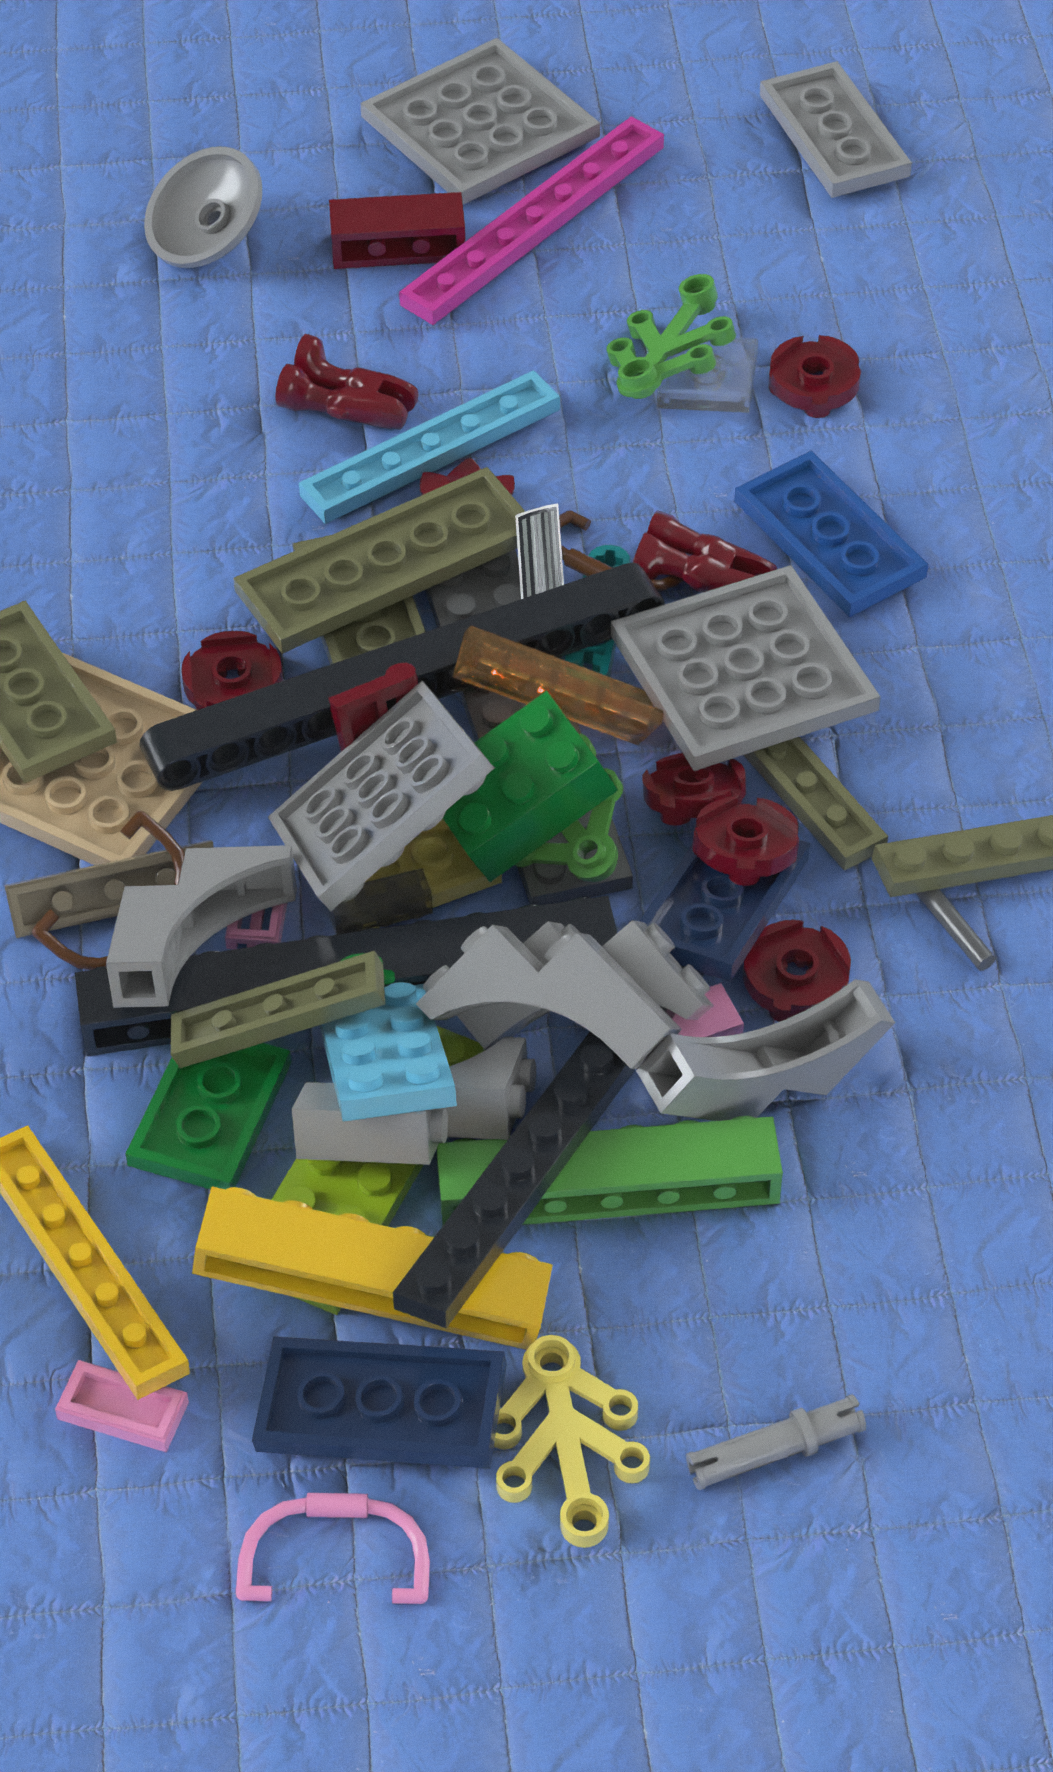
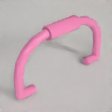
M307 1493L306 1498L282 1501L263 1512L245 1533L238 1557L236 1597L241 1601H272V1586L252 1585L253 1558L257 1544L271 1525L286 1516L306 1513L307 1517L367 1518L368 1514L386 1517L400 1526L412 1542L415 1559L414 1588H393L392 1604H424L428 1600L430 1558L425 1535L411 1515L392 1503L369 1499L368 1494Z

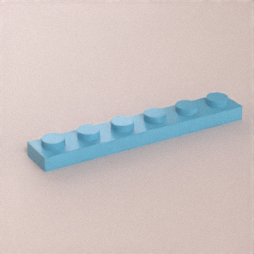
M533 370L299 482L300 497L327 524L421 478L423 472H434L559 411L560 396Z

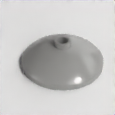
M221 146L199 150L173 166L153 191L145 213V235L153 252L167 264L179 268L200 267L214 262L231 252L248 234L260 209L262 180L257 167L239 150Z

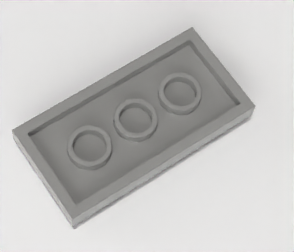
M838 61L760 81L761 98L831 198L910 177L912 162Z

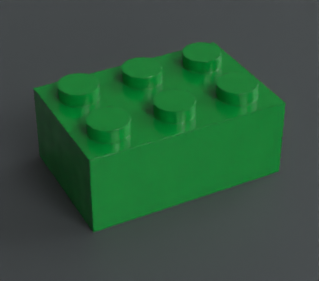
M546 690L474 742L493 765L494 769L486 775L483 784L476 791L469 795H463L445 811L443 820L467 855L487 880L492 882L613 795L618 789Z

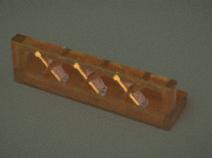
M470 626L464 632L453 675L456 679L524 704L530 703L547 690L568 720L636 745L644 741L662 724L663 710L653 707L651 700L643 689L474 626Z

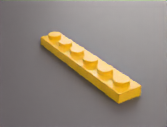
M27 1125L1 1137L0 1194L136 1399L139 1400L189 1375V1360L29 1126Z

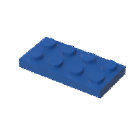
M812 450L735 488L734 502L849 618L927 578L929 564Z

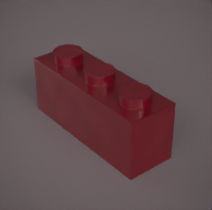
M461 192L329 200L334 269L438 263L466 241Z

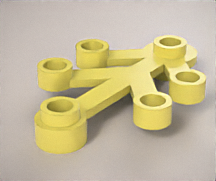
M546 1335L534 1341L524 1353L522 1369L525 1379L506 1404L500 1408L497 1425L508 1423L514 1427V1430L508 1434L496 1432L494 1447L506 1450L513 1448L519 1443L522 1437V1420L544 1394L546 1395L549 1414L515 1458L499 1467L496 1473V1489L499 1496L507 1502L518 1503L525 1500L532 1491V1476L556 1446L567 1498L560 1510L561 1533L574 1546L592 1547L600 1543L608 1532L609 1511L606 1503L590 1491L580 1443L614 1463L616 1476L623 1482L631 1484L641 1482L647 1477L650 1469V1454L641 1443L627 1442L573 1409L570 1391L602 1408L603 1420L611 1429L617 1431L630 1429L638 1419V1400L633 1393L624 1389L616 1390L581 1369L579 1352L567 1339L557 1335ZM547 1363H557L562 1369L547 1371L542 1369V1366ZM622 1404L631 1411L625 1415H616L610 1409L615 1405ZM627 1457H636L642 1461V1464L636 1468H628L622 1464V1460ZM510 1476H519L525 1482L521 1486L514 1488L507 1486L504 1480ZM580 1520H589L595 1527L589 1531H580L575 1529L573 1525Z

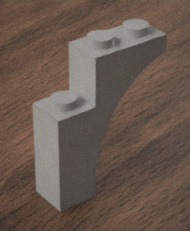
M292 845L186 848L178 885L125 886L106 961L113 1008L168 1006L175 979L181 968L197 948L212 935L233 922L257 911L295 901L297 884Z
M632 920L602 946L659 1006L667 1008L687 1020H698L714 1006L705 996L710 990L709 985L691 965L688 964L684 969L669 953L675 948L674 943L656 923L653 922L650 926H647L645 922ZM548 921L523 944L545 966L549 961L544 956L558 939L565 934L573 937L576 933L580 932L572 924L564 927L561 923ZM499 1003L468 1010L457 1016L484 1049H488L503 1037L515 1036L530 1023L551 1011L528 1004Z
M492 925L487 929L485 926H482L473 932L462 944L461 950L464 954L451 968L445 965L428 978L423 985V989L427 993L416 1003L430 1020H448L462 1012L499 1003H521L544 1008L563 1015L585 1027L609 1046L630 1069H638L669 1034L677 1035L682 1030L591 935L576 933L573 937L565 934L558 939L546 952L544 957L549 962L544 966L507 927Z
M855 979L837 993L806 1011L757 1030L720 1037H692L669 1034L636 1072L661 1114L714 1121L731 1120L738 1116L757 1118L783 1089L827 1095L895 1024V1021L870 982Z
M503 1037L484 1052L449 1066L456 1089L457 1106L343 1122L334 1083L306 1082L292 1107L296 1159L430 1165L438 1144L445 1143L447 1137L508 1140L516 1118L522 1119L524 1117L526 1093L533 1092L536 1084L535 1059H527L526 1038Z

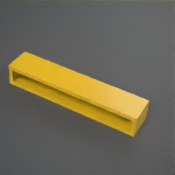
M211 1187L195 1247L192 1274L527 1350L536 1341L541 1327L553 1264L538 1261L536 1257L523 1252L501 1253L449 1326L443 1328L395 1310L393 1303V1291L434 1237L427 1236L424 1232L414 1227L400 1226L392 1228L370 1223L366 1218L357 1214L344 1213L335 1215L313 1210L312 1207L300 1201L288 1200L278 1202L257 1197L251 1191L243 1188L231 1187L225 1190Z

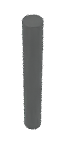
M940 889L916 893L979 971H984L993 965L996 957Z

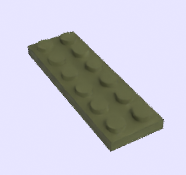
M486 467L233 578L234 589L283 654L517 549L515 515L526 511L490 469Z

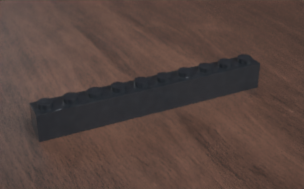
M609 896L579 897L566 902L538 906L525 905L518 909L490 913L475 912L462 917L435 921L420 920L407 925L366 928L358 932L331 936L316 935L303 940L275 944L261 943L254 947L227 951H207L199 955H192L185 962L175 979L168 1006L113 1008L107 966L97 967L89 971L75 972L80 1025L86 1055L93 1056L171 1044V1014L337 963L353 954L375 951L382 958L383 970H392L395 973V981L393 983L424 984L439 968L445 965L451 968L464 954L461 950L462 944L473 932L482 926H485L487 929L492 925L507 927L524 943L548 921L561 923L564 927L572 924L580 933L591 935L603 946L617 934Z

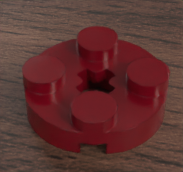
M819 335L818 342H803L804 336L793 337L780 344L771 356L769 391L784 403L804 410L812 418L826 417L830 414L831 409L847 404L857 394L861 375L859 357L851 346L834 337ZM819 371L823 372L822 375H811V374H808V373H813V374H815V373H817V372H819Z
M223 631L209 635L201 640L200 649L195 651L192 656H190L189 651L184 657L181 668L184 692L188 700L195 705V709L199 710L283 681L279 653L270 643L269 649L266 645L257 642V635L249 632ZM229 670H237L240 676L234 679L224 678Z
M678 753L656 761L657 771L649 774L646 769L642 775L644 801L652 810L660 812L661 821L667 825L677 826L686 824L692 818H697L700 810L707 804L724 797L740 796L739 804H741L746 795L745 769L739 761L733 758L727 760V765L717 763L693 771L684 754Z
M740 796L724 797L715 800L700 810L693 836V853L704 863L719 872L728 874L729 879L733 883L750 886L756 884L760 877L779 873L796 861L799 848V826L797 819L789 810L776 802L758 797L756 805L739 804Z
M791 919L772 923L766 926L744 960L743 981L752 999L762 1008L768 1010L774 1020L780 1022L804 1012L848 985L851 966L850 953L842 939L832 930L821 926L819 932L813 928L803 927L804 921ZM794 962L799 968L807 966L809 969L804 975H793L787 972V964Z

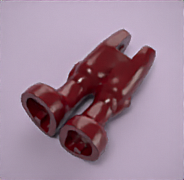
M304 334L301 337L296 349L294 365L286 364L283 367L275 393L276 405L285 409L327 412L330 416L337 419L399 430L405 425L408 417L407 412L415 407L419 397L418 389L413 384L396 376L360 367L342 369L330 364L326 360L323 341L317 336Z
M659 510L652 516L648 531L643 534L633 563L639 564L644 569L650 580H655L658 575L663 574L675 576L701 593L777 570L776 565L767 559L725 541L718 536L700 534L680 523L673 515Z

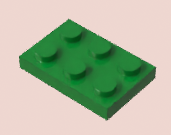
M261 1043L183 1068H179L173 1057H171L125 1153L127 1166L207 1189L217 1187L226 1190L227 1188L236 1187L292 1063L290 1050Z

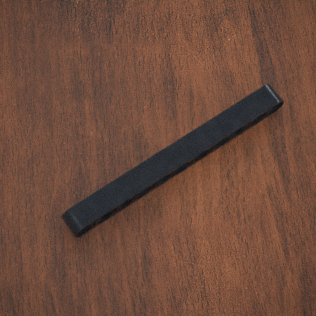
M622 564L158 723L150 727L142 735L139 746L161 788L169 791L183 789L337 735L328 698L384 676L386 670L394 664H412L416 669L418 684L423 681L435 696L441 699L612 639L611 621L665 605V603L639 564ZM396 698L386 701L388 710L396 704Z

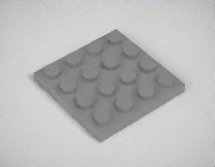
M498 38L360 103L361 117L448 193L461 192L463 205L600 137L599 121Z
M791 565L611 621L612 639L693 771L879 711L880 695Z
M421 681L271 813L268 818L284 844L292 845L293 858L316 896L332 911L340 903L353 899L363 888L364 882L381 867L394 863L402 855L405 846L422 831L435 827L444 817L445 811L463 795H469L476 791L483 784L486 775L494 767L435 694Z

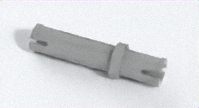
M851 1394L842 1400L808 1412L801 1407L790 1411L789 1419L696 1452L686 1453L690 1474L696 1473V1477L693 1478L696 1488L698 1490L705 1489L706 1486L800 1452L805 1457L818 1453V1446L856 1432L865 1431L866 1421L863 1411L855 1412V1408L859 1407V1402Z

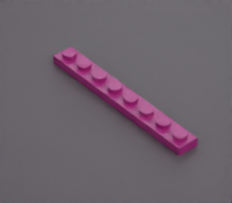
M632 116L399 291L400 306L428 323L436 324L664 148V134Z

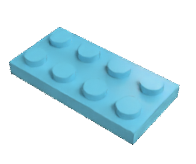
M405 982L390 984L384 988L385 1005L320 1025L343 1122L457 1106L454 1080L435 1020H430L416 1005L426 994V991L423 989L424 984L412 985Z

